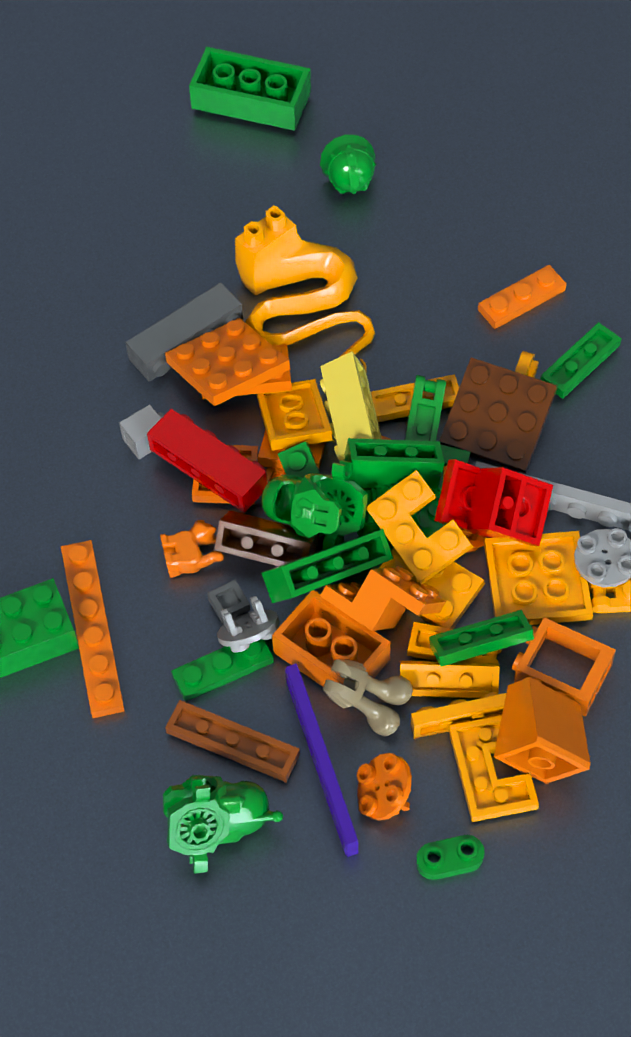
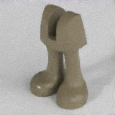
M344 659L334 660L331 671L345 680L341 684L326 679L323 686V691L326 695L344 709L353 706L362 711L375 733L382 736L393 734L400 724L399 714L386 705L373 702L364 697L363 693L367 690L388 704L402 705L412 695L410 681L402 676H392L384 680H378L368 675L366 668L359 662Z

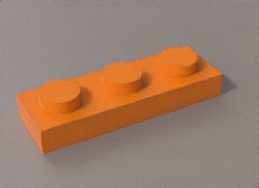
M547 265L479 302L478 311L494 329H497L566 291L567 283L550 265Z

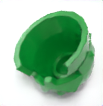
M343 135L333 139L326 145L321 153L320 166L323 174L341 194L347 192L355 194L359 191H365L370 184L374 174V167L376 166L375 152L367 139L358 135Z

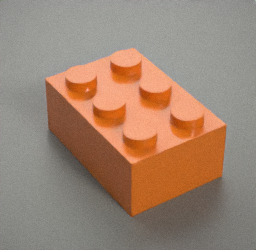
M312 590L272 634L274 653L290 665L297 663L300 672L322 687L326 679L343 684L345 679L331 671V667L336 659L352 660L363 664L368 675L373 678L390 661L391 642L375 631H370L320 597L321 594L315 590Z

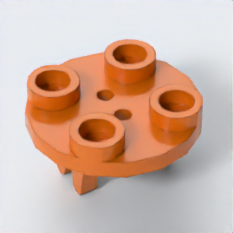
M385 753L372 759L369 764L364 763L360 766L357 772V780L359 781L357 798L359 802L358 809L361 814L379 821L387 820L394 815L400 814V810H410L407 799L411 791L412 775L410 767L404 758L392 753Z

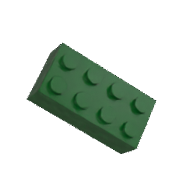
M206 47L189 84L192 109L295 131L311 93L310 68Z
M54 578L0 598V678L79 649L75 631Z

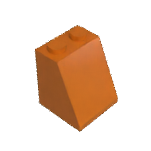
M526 677L508 685L494 758L525 774L531 773V777L545 784L589 770L591 762L580 704L568 698L565 693L555 691L543 685L537 678Z

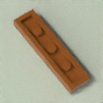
M179 700L165 727L167 734L284 782H287L300 756V748Z

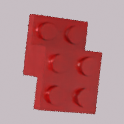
M456 459L448 460L434 521L446 525L454 520L461 530L485 538H509L530 546H540L553 485L504 467L479 468Z

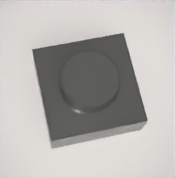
M236 579L207 593L208 600L222 624L224 621L220 611L223 609H227L232 618L251 610L250 603Z

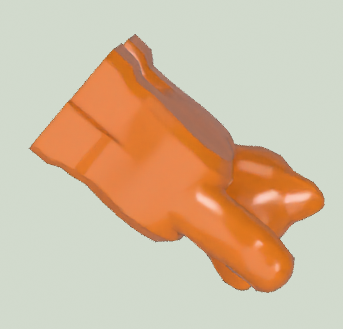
M197 520L189 531H180L169 536L160 534L170 578L179 576L182 573H196L201 568L224 560L222 552L212 551L202 555L198 547L199 545L215 544L216 527L206 523L204 520Z

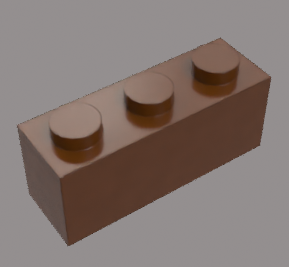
M230 510L219 520L214 550L280 566L315 553L320 533L310 538L299 536L290 525Z

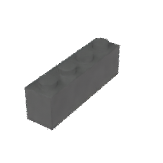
M220 282L126 341L128 358L150 382L156 377L166 374L172 368L166 362V352L217 329L238 318L243 320L242 303Z

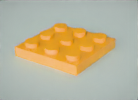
M579 531L542 534L540 546H530L509 538H485L484 547L494 618L522 610L530 625L541 624L544 617L556 623L592 620L593 610L588 581L581 577L574 561V552L580 538Z

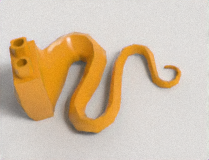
M273 205L266 210V217L259 222L251 221L244 226V232L235 238V262L243 286L255 296L268 289L310 278H323L328 281L327 285L322 288L304 293L272 297L259 302L245 321L251 328L270 344H287L288 346L337 324L356 321L364 326L365 333L339 357L351 351L356 354L372 342L375 331L371 318L360 310L335 312L284 333L271 334L263 331V323L275 316L309 314L337 307L348 299L357 280L354 262L338 248L302 240L297 233L296 225L277 206ZM360 358L362 365L364 366L365 370H367L366 363L362 358Z

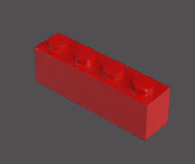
M170 409L147 432L151 451L243 513L262 495L267 485V473L257 461L251 462L242 456L236 447L232 445L227 446L218 440L216 435L210 430L201 429L186 414L180 415L173 409Z

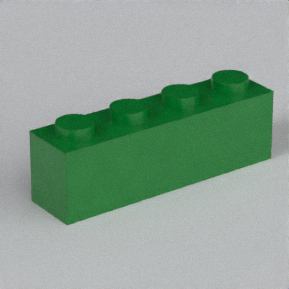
M381 529L264 571L262 576L271 602L276 603L294 598L393 559L384 530Z

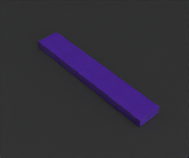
M296 663L286 666V684L344 854L347 857L359 854L358 838L298 665Z

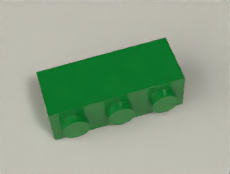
M348 438L343 459L353 462L352 474L349 480L356 482L361 488L394 486L417 470L431 490H438L445 464L440 441Z

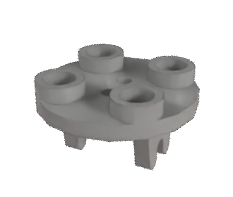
M619 528L597 529L578 539L574 552V561L581 577L589 583L603 588L617 587L626 583L631 578V539L627 537L625 531Z
M256 596L250 598L254 611L232 618L227 609L220 611L224 625L218 630L217 638L221 645L230 647L234 653L248 649L250 643L260 639H272V634L278 629L280 621L277 612L264 610L261 601Z

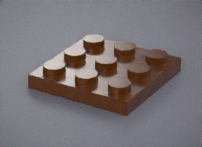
M471 357L439 440L440 444L470 451L472 455L526 473L557 392V385Z

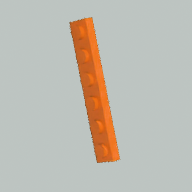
M92 540L61 546L92 718L125 712Z

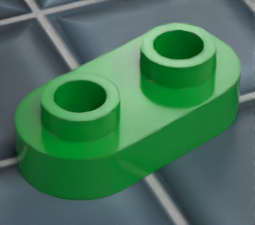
M461 835L427 843L417 853L416 866L419 873L430 880L477 870L483 863L484 846L478 838L472 835ZM470 847L473 853L465 855L461 852V849ZM430 855H437L440 860L433 863L428 860V857Z

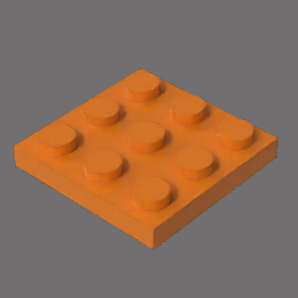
M241 318L230 321L165 353L166 362L213 406L221 404L290 370L289 359Z

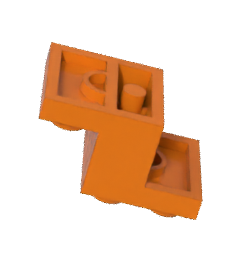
M396 566V568L371 569L362 585L356 582L326 585L320 597L370 631L395 628L406 608L419 616L440 613L446 601L438 597V590L426 583L418 584L412 580L413 574L400 566Z

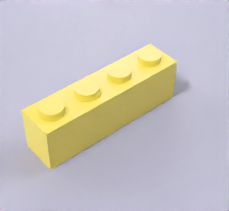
M352 351L320 366L323 377L320 380V385L327 396V401L324 404L332 418L330 427L332 435L337 441L334 450L339 461L344 459L348 438L382 439L366 370Z

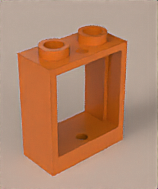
M544 617L539 627H532L534 640L526 642L529 646L525 653L519 652L512 665V670L516 671L514 683L526 677L537 678L543 685L555 691L563 692L568 698L579 703L582 715L586 717L613 664L616 649ZM545 639L595 661L580 690L530 667Z

